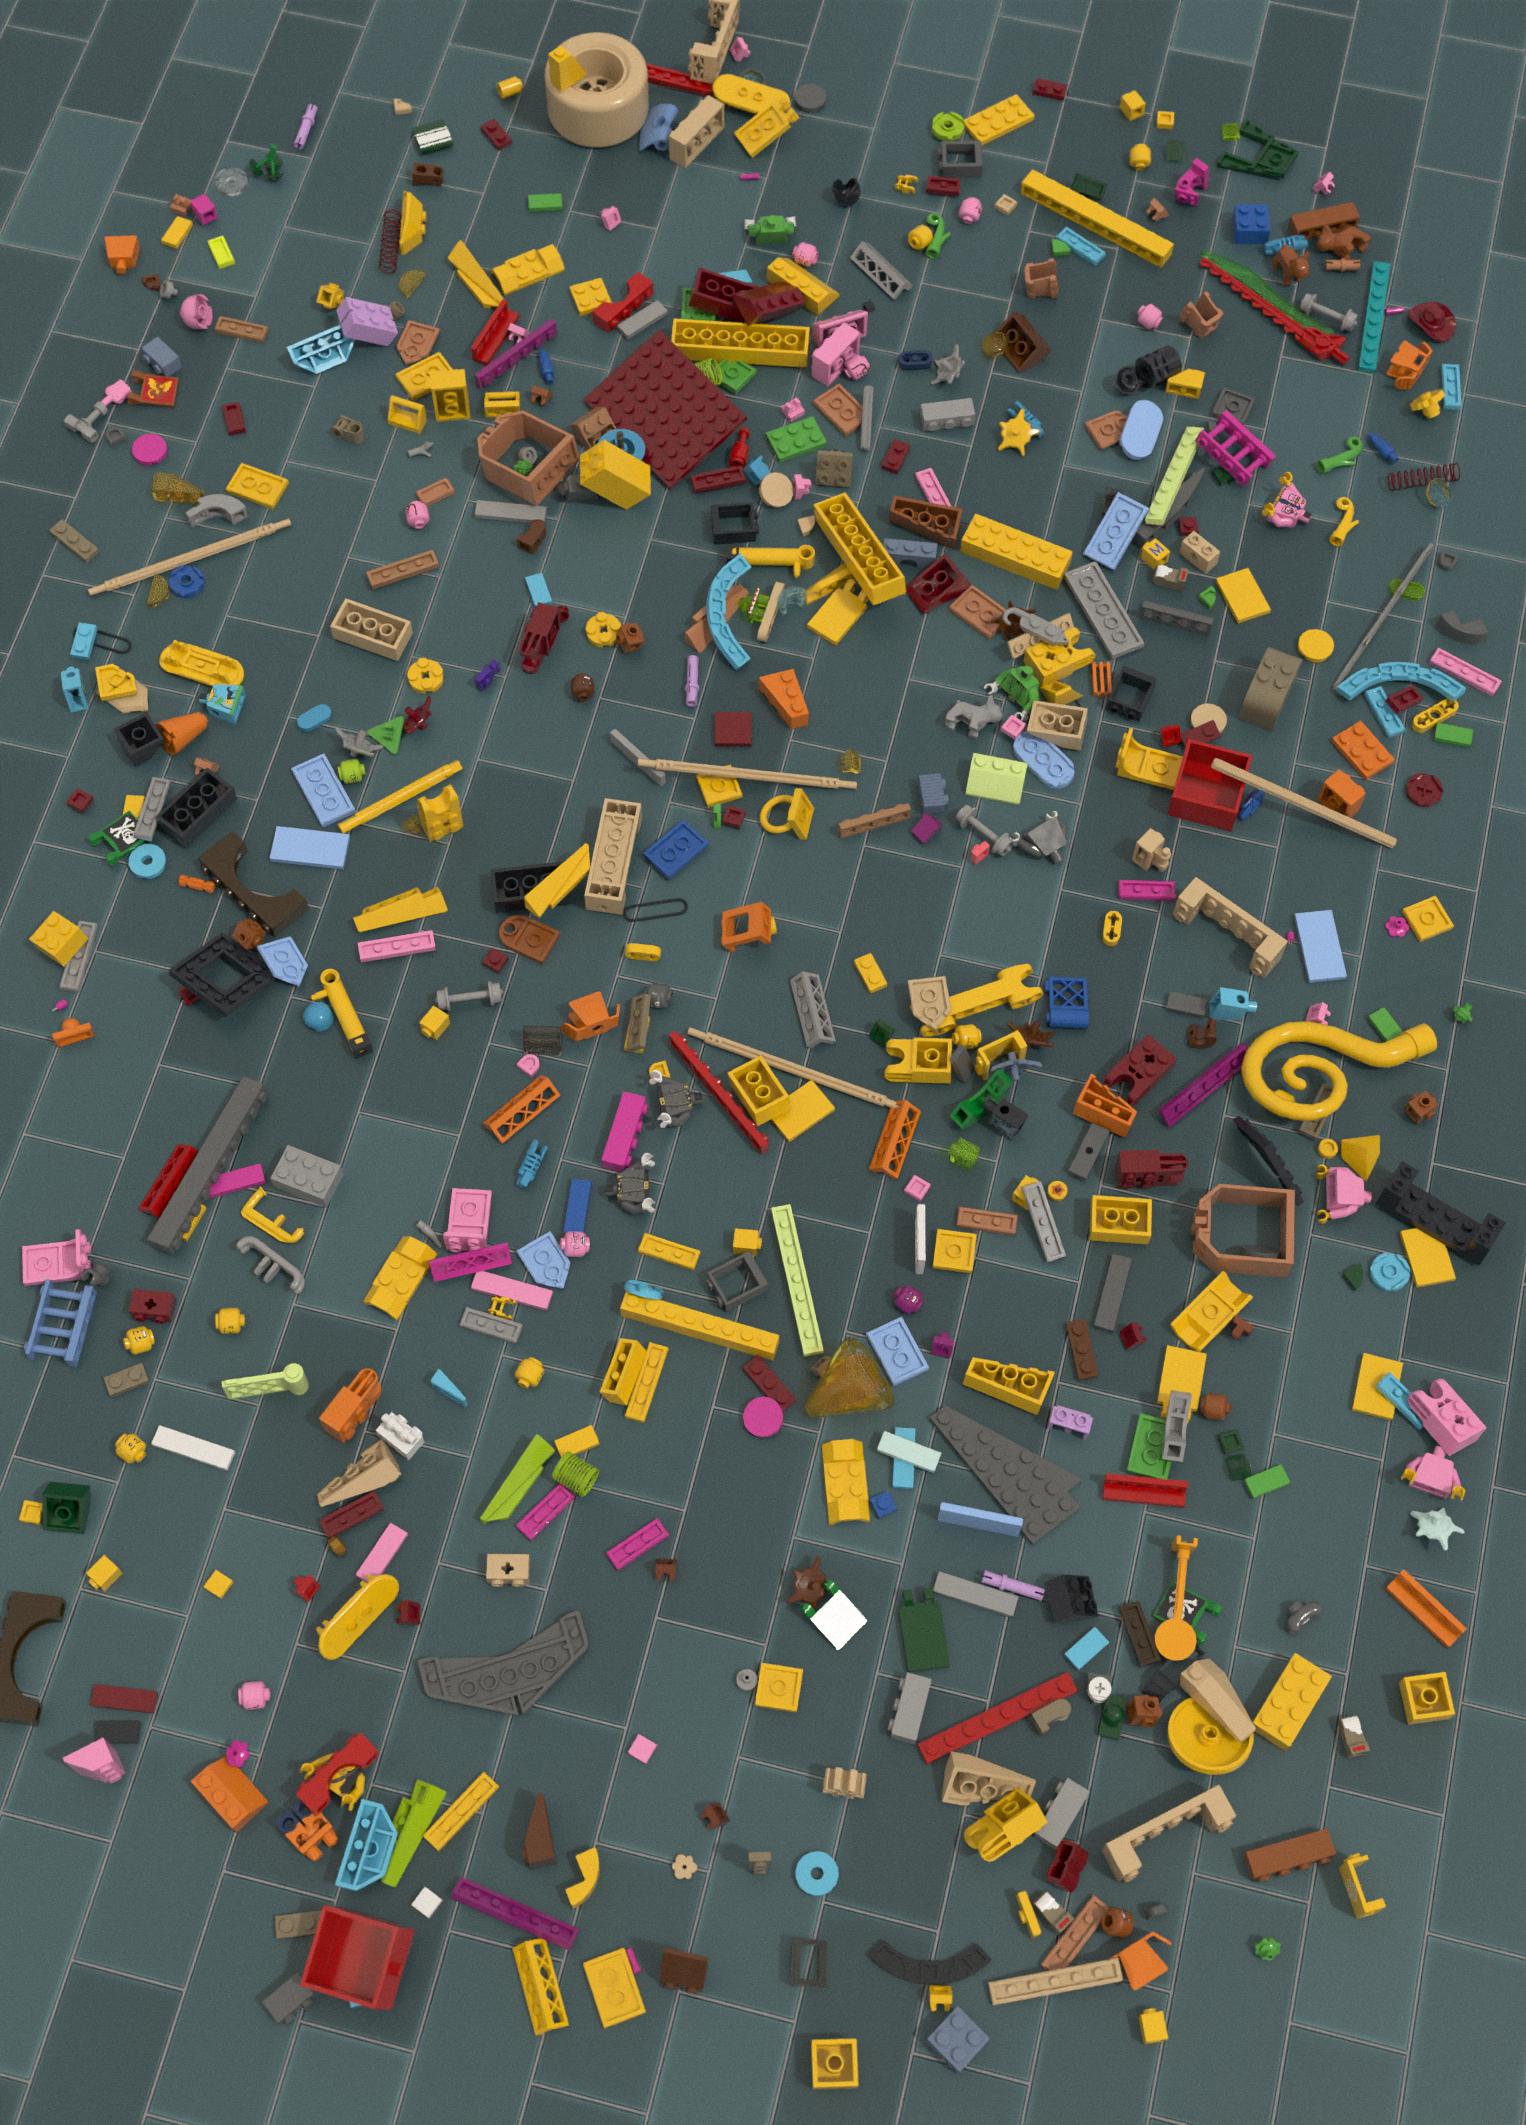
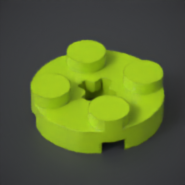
M949 112V114L939 113L933 119L932 134L943 141L957 140L964 133V120L959 114Z

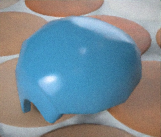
M313 1002L305 1008L303 1020L309 1028L322 1032L333 1024L334 1015L327 1004Z

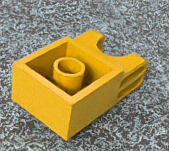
M1076 627L1063 632L1069 640L1068 645L1055 644V646H1052L1043 641L1025 650L1023 662L1026 666H1030L1033 669L1032 675L1039 681L1041 687L1050 682L1063 679L1074 671L1093 662L1096 654L1091 648L1077 650L1072 646L1078 642L1080 632Z
M451 784L443 787L442 793L434 799H426L425 796L417 799L420 823L430 842L439 840L445 835L457 832L464 827L459 798Z
M891 1039L886 1043V1051L889 1055L903 1059L899 1064L887 1066L884 1072L886 1080L891 1082L951 1084L952 1063L950 1058L952 1056V1039Z
M1017 1787L984 1811L985 1816L966 1829L964 1839L971 1848L978 1849L980 1856L984 1860L991 1862L1014 1846L1021 1844L1028 1836L1038 1832L1048 1822L1037 1802Z

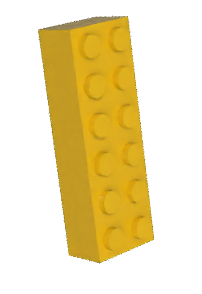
M978 514L974 515L961 540L960 552L1055 590L1060 586L1064 573L1067 572L1071 564L1073 551Z

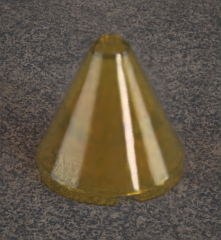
M848 1337L841 1342L806 1400L805 1409L811 1417L821 1418L883 1411L895 1404L894 1395L887 1378H882L878 1371L880 1366L859 1340L854 1337Z

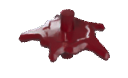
M428 696L424 705L417 707L415 710H412L409 706L405 708L404 712L408 717L404 721L402 731L405 730L407 734H412L418 727L422 730L427 727L424 721L431 715V711H429L431 697Z

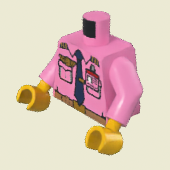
M1290 472L1283 473V476L1279 478V482L1286 486L1282 487L1274 503L1264 505L1265 509L1262 511L1263 516H1268L1267 521L1274 523L1276 527L1294 528L1298 520L1308 523L1312 516V513L1304 510L1306 500L1298 492L1293 482H1290L1292 481V474Z

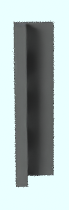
M1149 601L1143 602L1140 619L1209 636L1214 619Z

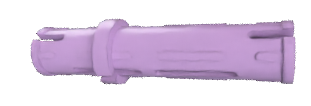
M312 104L308 105L305 115L302 116V124L293 143L296 149H298L300 144L299 150L304 148L310 128L314 125V117L318 111L315 105L311 109Z
M695 655L688 656L687 684L685 685V691L687 693L686 705L689 707L697 706V693L699 692V658Z
M987 1570L984 1571L983 1576L990 1577L991 1579L983 1577L981 1583L999 1587V1590H1009L1039 1601L1043 1599V1595L1035 1592L1044 1594L1045 1588L1008 1578L1006 1574L1002 1576Z

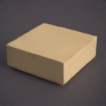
M1004 194L994 204V208L1008 216L1017 206V201Z

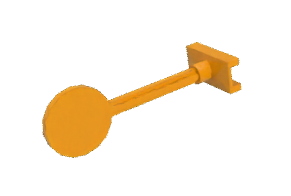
M1179 1535L1173 1540L1171 1551L1177 1552V1559H1179L1173 1619L1163 1622L1157 1628L1154 1636L1158 1652L1164 1658L1172 1661H1182L1188 1658L1195 1650L1197 1643L1193 1628L1186 1621L1182 1620L1187 1560H1189L1190 1554L1196 1549L1198 1538H1193L1190 1543H1187V1541L1181 1542V1536Z

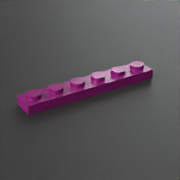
M550 319L476 373V386L482 389L489 385L498 376L503 375L506 370L514 367L517 362L529 356L532 351L540 348L547 340L552 339L557 334L556 322Z
M1240 1043L1158 1110L1165 1126L1171 1127L1241 1070L1245 1052L1248 1049L1246 1044Z
M463 1877L460 1878L451 1895L452 1899L569 1951L580 1930Z

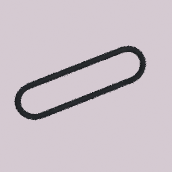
M77 627L73 631L74 638L76 635ZM97 630L98 633L128 642L129 647L124 651H120L97 643H94V646H98L122 654L128 652L131 649L132 645L128 639L101 630Z
M682 898L627 906L623 915L630 922L681 915L687 911L688 904ZM673 901H682L685 904V909L676 913L630 919L626 915L627 910L634 907Z

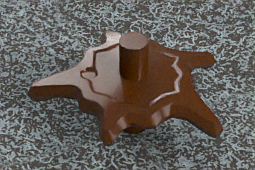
M1008 601V608L1014 607L1012 602ZM1015 607L1029 614H1033L1037 611L1036 609L1024 610L1022 607ZM1003 614L991 620V623L1000 625V631L1004 632V639L1006 641L1012 635L1018 636L1019 634L1026 633L1020 627L1021 617L1015 614H1009L1007 617L1011 625H1007L1004 622Z
M1010 1021L1007 1022V1026L1012 1031L1018 1030L1028 1045L1027 1049H1030L1032 1044L1046 1047L1054 1046V1043H1048L1047 1039L1054 1036L1055 1032L1043 1033L1039 1031L1040 1022L1033 1021L1032 1026L1026 1022L1024 1026L1020 1025L1019 1027L1013 1025Z
M820 1556L815 1557L811 1567H805L803 1571L792 1570L795 1576L793 1582L795 1592L786 1600L787 1604L803 1601L810 1603L816 1612L818 1600L823 1598L827 1591L823 1587V1584L826 1582V1575L820 1570Z

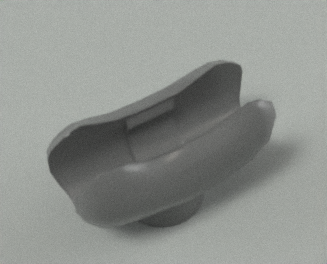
M96 1261L93 1267L86 1269L82 1273V1281L91 1279L90 1286L100 1284L101 1287H105L110 1281V1275L108 1274L110 1268Z
M1300 1601L1294 1603L1287 1611L1291 1615L1287 1620L1288 1631L1291 1634H1299L1306 1622L1321 1615V1605L1315 1601H1310L1305 1605Z

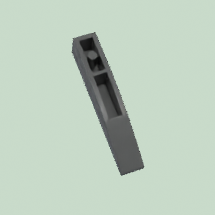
M1201 468L1198 472H1193L1187 481L1182 482L1163 525L1146 524L1144 518L1132 539L1138 546L1142 548L1145 543L1159 537L1181 516L1192 501L1203 480L1204 468Z

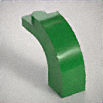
M1001 1069L996 1070L987 1083L974 1096L957 1105L950 1114V1117L961 1129L970 1127L989 1113L982 1108L985 1102L991 1099L998 1104L1006 1096L1005 1092L1012 1085L1013 1081Z

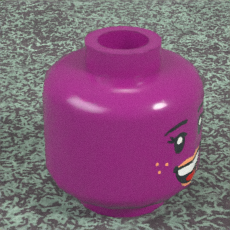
M906 1285L904 1288L900 1286L893 1295L896 1298L894 1305L906 1314L912 1312L915 1314L924 1302L922 1300V1293L911 1285Z

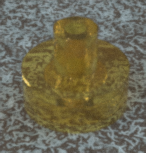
M414 815L402 823L401 826L405 832L411 830L415 835L420 831L417 825L421 821Z

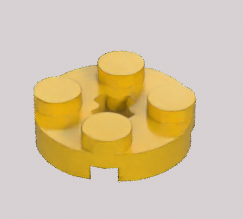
M605 612L597 613L586 625L588 641L594 646L602 648L607 645L609 647L617 643L616 634L621 623L610 614ZM606 628L608 632L601 633L600 629Z
M420 658L412 664L407 673L410 687L421 694L437 691L444 682L442 667L437 662L427 660L426 658ZM429 674V678L422 679V675Z

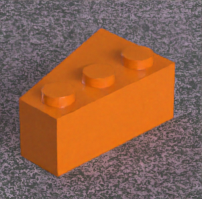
M794 669L759 677V690L765 694L770 704L774 705L778 710V714L791 729L809 725V712Z
M1091 1073L1076 1102L1073 1114L1126 1138L1137 1111L1121 1097H1116L1109 1091L1110 1088L1106 1085L1103 1086L1096 1080V1076Z

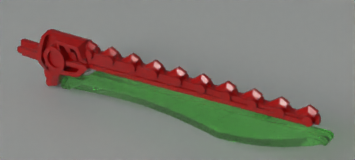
M1206 249L1202 250L1201 256L1203 258L1199 262L1201 267L1209 268L1212 275L1221 277L1222 283L1230 284L1232 291L1240 292L1243 299L1252 301L1254 308H1261L1264 316H1270L1274 318L1275 324L1283 325L1285 332L1293 333L1296 341H1299L1300 345L1314 354L1319 360L1329 359L1333 356L1340 363L1347 364L1350 357L1339 349L1346 342V338L1335 335L1332 329L1325 328L1289 304L1252 270L1228 258L1207 252Z

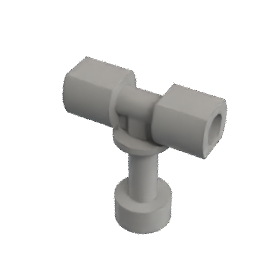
M97 402L93 406L94 411L86 419L81 418L79 420L69 414L64 419L65 426L74 432L78 430L84 439L94 443L99 436L98 432L92 428L91 423L98 416L103 417L108 412L106 406L101 402Z

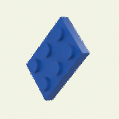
M683 819L643 853V857L670 880L709 847V842Z

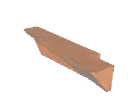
M732 584L725 598L726 622L749 596V591L740 584L736 587ZM706 605L692 617V627L685 632V642L698 653H702L713 640L708 625Z

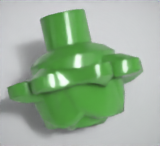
M527 459L523 461L518 460L517 465H514L513 468L516 472L527 477L533 471V464Z
M1466 1003L1463 1007L1454 1006V1017L1462 1023H1465L1467 1020L1472 1021L1473 1017L1470 1013L1472 1005Z
M1262 1938L1259 1943L1255 1944V1954L1259 1955L1263 1960H1273L1274 1956L1280 1953L1279 1948L1281 1944L1276 1942L1274 1938Z

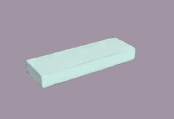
M884 1431L877 1451L932 1473L935 1472L941 1453L886 1431Z

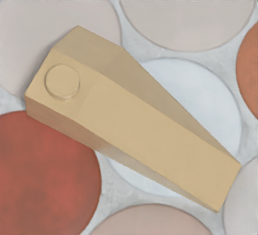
M383 1439L367 1448L360 1454L362 1458L355 1465L351 1463L346 1467L347 1470L341 1478L335 1477L317 1494L321 1507L383 1487L388 1483L394 1482L401 1475L399 1465Z
M1210 1658L1195 1661L1181 1673L1179 1686L1237 1741L1242 1743L1256 1731L1253 1722L1225 1672Z
M951 1751L945 1767L942 1802L962 1806L970 1805V1802L979 1801L986 1804L990 1803V1800H1001L1017 1787L1031 1797L1036 1781L975 1756Z

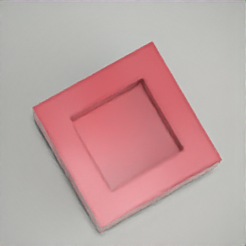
M986 841L980 845H975L971 850L970 861L976 865L988 856L990 845Z

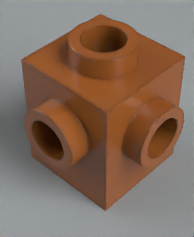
M637 623L621 625L616 634V640L624 653L640 650L645 642L643 632L639 629Z
M248 919L238 922L232 937L240 943V946L249 950L262 945L266 931L258 923Z
M1427 1091L1421 1094L1416 1093L1410 1098V1102H1408L1404 1111L1418 1124L1424 1119L1430 1120L1435 1116V1110L1438 1107L1437 1100Z
M1149 1695L1134 1696L1127 1704L1130 1725L1149 1728L1154 1726L1162 1716V1708L1159 1706L1158 1697H1150Z

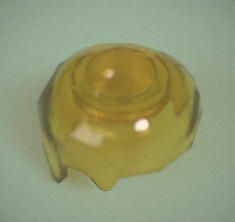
M993 331L983 339V351L990 357L1001 356L1007 350V339L1002 332Z

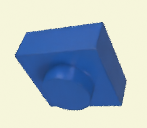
M889 1491L870 1499L878 1519L897 1511Z

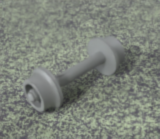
M1307 293L1304 299L1301 300L1300 310L1305 312L1307 316L1313 309L1343 322L1341 331L1348 330L1351 332L1354 326L1357 325L1358 315L1353 313L1352 309L1345 316L1315 303L1317 294L1311 295Z
M965 805L959 810L956 820L960 823L961 828H965L969 824L973 825L995 843L992 848L994 854L998 853L1004 856L1011 851L1014 841L1009 837L1010 835L1004 833L1001 837H998L975 818L978 812L976 807L972 808L969 805Z
M488 981L489 990L449 995L448 987H445L443 990L437 991L435 1002L438 1003L440 1010H448V1012H451L450 1003L481 998L490 997L491 1006H494L495 1003L502 1002L501 995L504 991L500 989L499 983H492L491 981Z

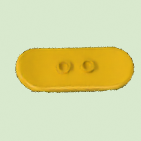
M732 74L720 75L713 83V93L724 105L726 103L730 107L733 106L754 114H758L771 102L777 104L782 97H785L790 104V98L784 91Z
M174 640L171 645L167 646L159 657L161 668L166 672L212 687L215 684L240 685L244 679V670L237 660L198 646L178 642L177 640Z
M368 1574L366 1578L369 1582L366 1583L362 1580L359 1583L362 1588L349 1599L334 1615L330 1622L327 1620L322 1622L325 1629L318 1627L316 1630L320 1636L319 1652L325 1659L335 1660L342 1656L373 1621L394 1601L399 1592V1583L396 1578L388 1574L378 1576Z

